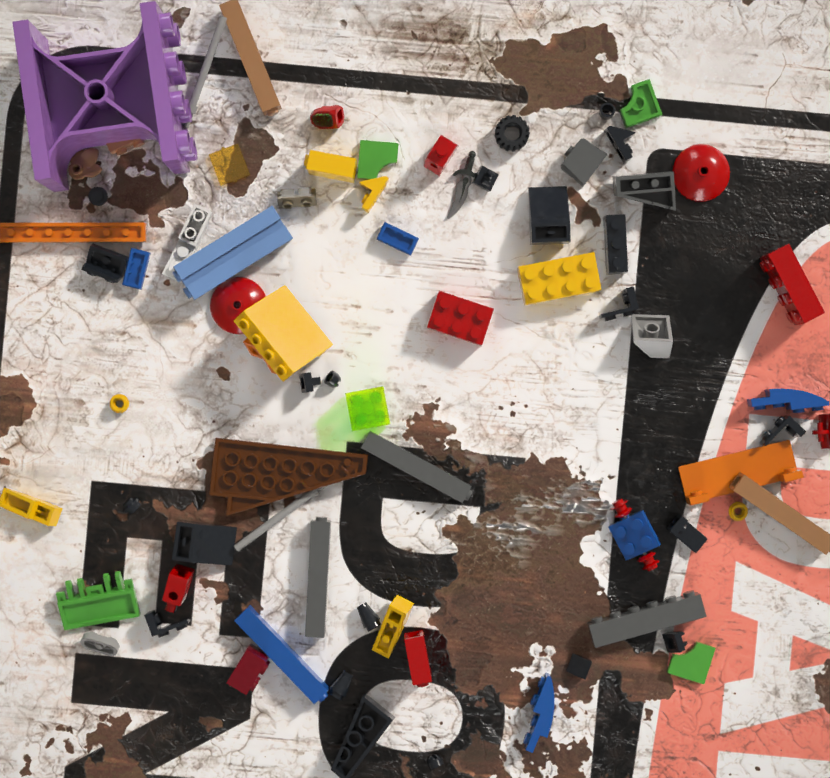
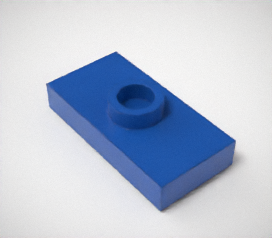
M384 222L376 240L411 256L419 238Z
M131 248L123 278V286L142 290L151 255L150 252Z

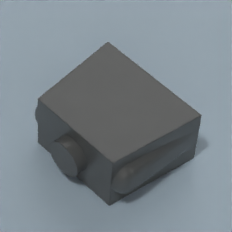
M580 139L575 147L570 146L564 154L567 158L561 164V169L583 187L607 156V153L594 146L588 140Z

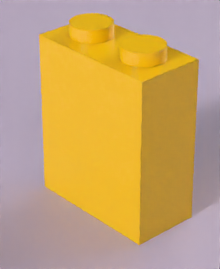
M310 150L309 155L306 154L304 166L309 175L354 183L358 165L356 158Z

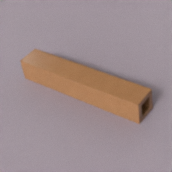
M230 0L220 4V9L223 16L227 18L226 24L264 116L276 115L282 107L239 1Z
M739 472L729 486L730 489L825 555L830 552V534Z

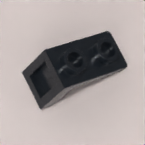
M634 286L624 289V293H622L624 305L627 304L628 308L601 314L599 318H605V321L616 319L618 314L623 313L624 317L635 314L634 310L639 309Z
M780 416L774 422V428L771 431L767 430L761 436L762 440L759 443L762 446H767L785 426V431L792 437H802L806 431L791 416Z
M679 514L666 528L695 553L707 541V538Z
M155 610L149 611L144 615L152 637L158 635L159 638L170 634L169 630L174 628L179 631L188 627L187 624L191 621L190 617L161 627V617L159 613L156 614Z

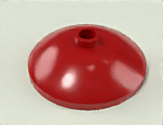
M706 144L692 145L683 150L676 158L672 172H674V184L677 190L687 199L697 202L709 201L719 196L726 188L730 178V167L726 157L717 148ZM701 168H705L707 173L702 174Z
M230 278L218 285L214 290L210 301L211 315L216 324L223 330L232 334H244L234 320L244 310L265 298L266 295L256 282L248 278ZM237 301L241 303L238 309L234 307V303Z

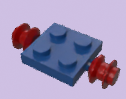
M621 498L612 503L613 507L610 509L616 510L617 513L614 517L621 518L622 520L609 525L608 528L625 560L627 561L641 555L638 562L644 563L642 570H654L658 567L657 563L660 561L654 560L655 552L648 551L660 546L661 543L645 512L642 510L629 516L632 508H627L625 505L628 500L623 501Z

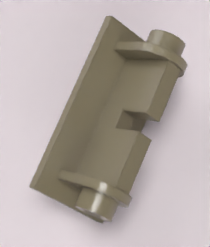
M312 187L298 188L297 195H295L294 189H281V191L277 192L279 209L316 206V189H312Z

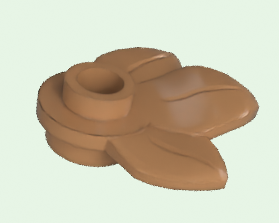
M88 148L84 151L83 149L78 151L70 160L69 175L75 180L97 176L102 171V168L96 164L99 150L97 148Z

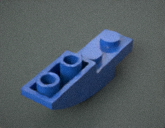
M765 389L766 397L747 399L748 407H754V410L766 409L765 405L772 404L773 408L785 407L784 403H786V410H793V413L805 412L804 408H812V411L824 410L823 406H829V401L822 397L794 389Z
M547 672L544 677H540L537 685L539 687L538 693L533 695L530 702L533 712L537 713V715H533L530 722L532 728L530 733L526 732L523 743L525 744V750L533 753L540 735L548 737L554 715V688L551 676Z

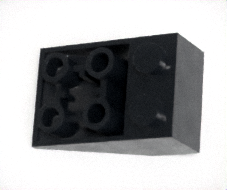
M567 186L528 187L530 245L569 244L571 242Z
M187 520L177 521L172 560L232 565L237 527Z

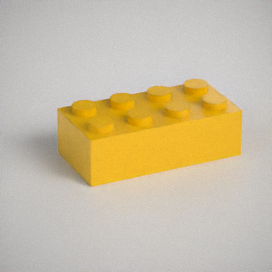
M595 252L518 266L517 268L524 306L602 290Z

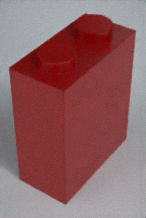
M423 630L404 633L412 684L417 685V687L428 686L429 682H432V675Z

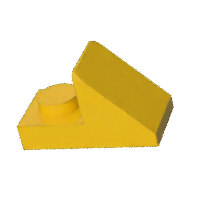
M383 176L359 182L362 187L371 192L370 194L366 193L361 201L363 210L368 213L370 212L389 182L388 177Z

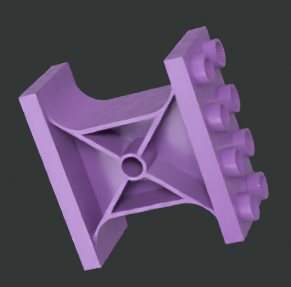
M156 1L140 3L142 26L138 36L129 45L115 49L59 57L51 56L48 39L28 19L12 22L35 181L51 191L69 190L67 168L71 158L78 151L85 148L107 145L106 143L140 138L141 140L148 139L159 142L162 162L175 175L190 173L189 161L197 160V149L194 137H190L188 130H184L183 123L192 122V114L189 100L184 99L182 90L178 91V85L187 83L183 61H179L177 52H173L172 47L181 46V37L178 24L173 23L171 12L163 13Z

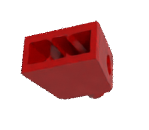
M440 135L426 157L424 167L440 177L459 145Z
M176 564L169 573L162 598L164 602H167L166 611L176 613L178 606H181L185 601L195 569Z

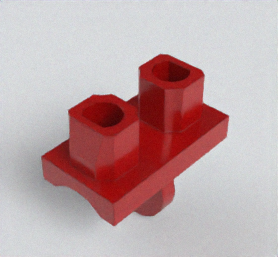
M818 414L819 423H817V430H812V435L818 434V442H820L821 449H830V414Z

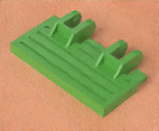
M116 571L115 580L117 587H112L110 575L105 573L103 574L106 592H104L103 584L85 587L83 578L77 579V586L80 594H75L71 580L66 581L68 599L66 598L65 591L56 593L64 630L139 617L141 612L133 580L126 579L123 582L121 572Z

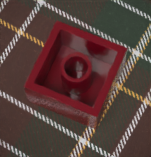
M250 643L228 679L227 684L247 695L249 690L253 692L261 679L258 675H263L270 664L269 657L263 650Z

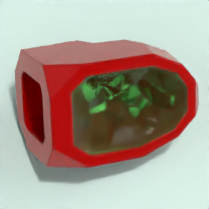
M333 105L314 109L310 115L311 123L319 129L340 128L344 123L343 107Z

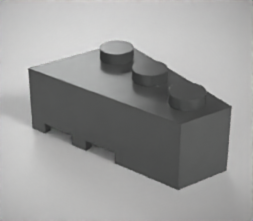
M674 172L612 176L614 196L676 211Z

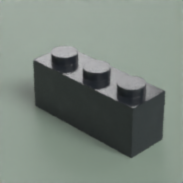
M625 214L606 215L603 217L606 275L626 274L628 272Z

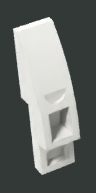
M194 204L162 275L177 281L172 274L175 271L173 266L197 252L212 215L211 211Z

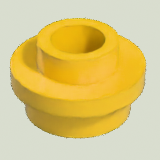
M116 394L110 400V408L116 413H123L129 407V400L123 394ZM118 400L123 402L122 407L117 406Z
M734 502L730 505L728 514L733 520L742 521L747 517L748 509L744 503ZM736 508H740L741 510L740 514L738 515L735 514Z

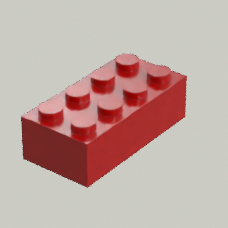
M790 244L779 247L760 257V266L770 277L768 279L769 284L773 289H776L779 295L777 296L778 301L782 306H785L788 312L786 316L790 323H794V325L805 324L825 313Z

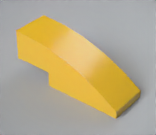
M8 488L3 489L0 497V507L47 526H57L63 509Z

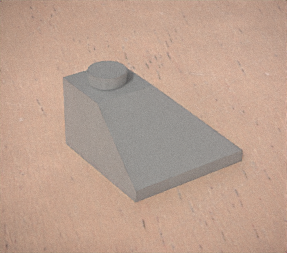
M631 315L634 344L650 358H670L673 337L669 315Z

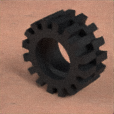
M508 115L502 118L495 129L496 143L500 145V148H504L505 151L512 150L514 152L515 150H520L526 145L530 136L529 125L527 126V122L523 121L520 116ZM510 126L516 127L520 133L519 137L516 140L507 139L505 136L506 128Z

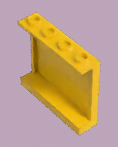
M285 285L244 310L234 320L236 325L283 382L313 359L321 356L333 345Z

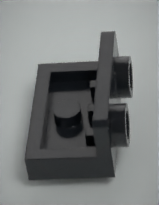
M92 243L86 263L82 266L81 270L91 276L104 278L107 282L118 283L124 276L128 256Z

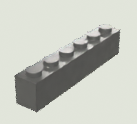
M694 590L686 591L683 593V596L677 598L675 595L664 598L665 601L659 603L657 601L648 602L645 607L633 606L628 608L627 612L615 611L610 613L609 617H594L591 619V622L587 623L592 643L597 648L707 617L701 594L694 592Z

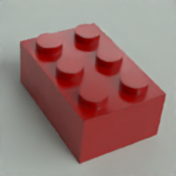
M439 291L427 328L482 346L494 308Z

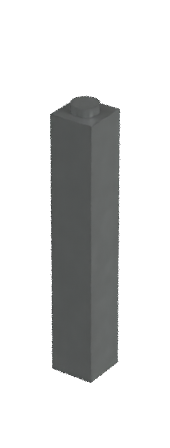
M372 431L369 432L361 447L461 503L464 500L468 501L473 492L470 490L472 487L470 484Z
M316 517V520L311 521L305 637H325L331 521L327 520V517Z

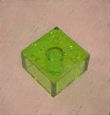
M384 386L345 393L352 431L391 424Z

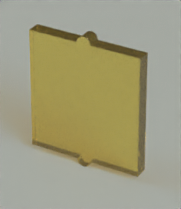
M238 143L227 148L222 147V150L209 154L220 186L233 181L236 183L239 179L250 175Z

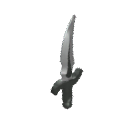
M474 151L469 152L465 168L453 173V176L462 174V177L457 183L455 199L447 219H450L462 207L468 195L471 177H475L477 174L472 172L476 156Z

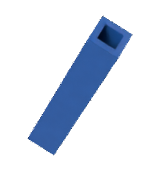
M251 605L234 620L313 704L317 701L321 703L329 695L327 693L329 686Z

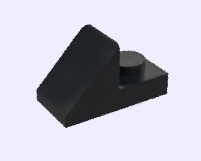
M613 126L607 127L604 132L624 164L633 157L631 155L633 153L628 143L625 144L624 141L634 136L636 132Z

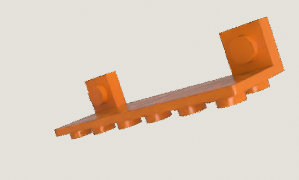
M790 440L678 467L688 505L708 502L710 498L735 493L729 486L739 472L760 486L779 481L789 482L804 478L802 470H798L796 467Z

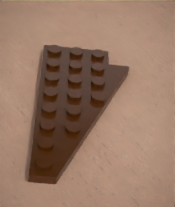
M215 438L209 495L228 497L226 515H232L364 475L367 470L368 455Z

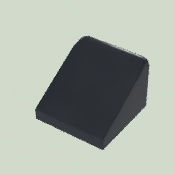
M572 653L566 671L586 680L592 661Z

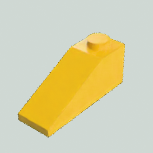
M399 595L394 598L382 622L372 648L373 651L389 659L414 605L413 602Z

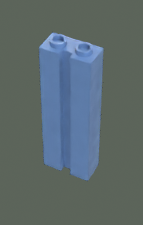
M272 205L173 266L175 271L172 274L178 282L182 281L185 288H183V291L188 299L192 297L193 300H196L291 241L293 237L282 223L281 218Z

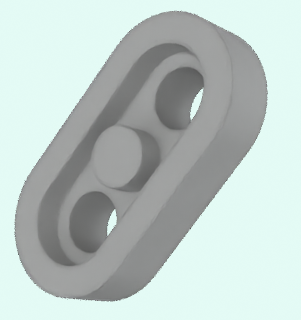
M95 632L84 633L80 641L84 648L108 656H115L120 648L116 639L101 636Z

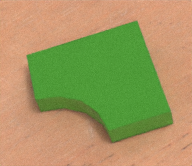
M650 79L631 85L632 95L630 102L619 110L625 129L662 116Z
M360 140L357 179L369 180L377 178L383 167L397 163L399 143Z
M696 641L693 648L687 653L672 654L667 673L705 684L716 648Z

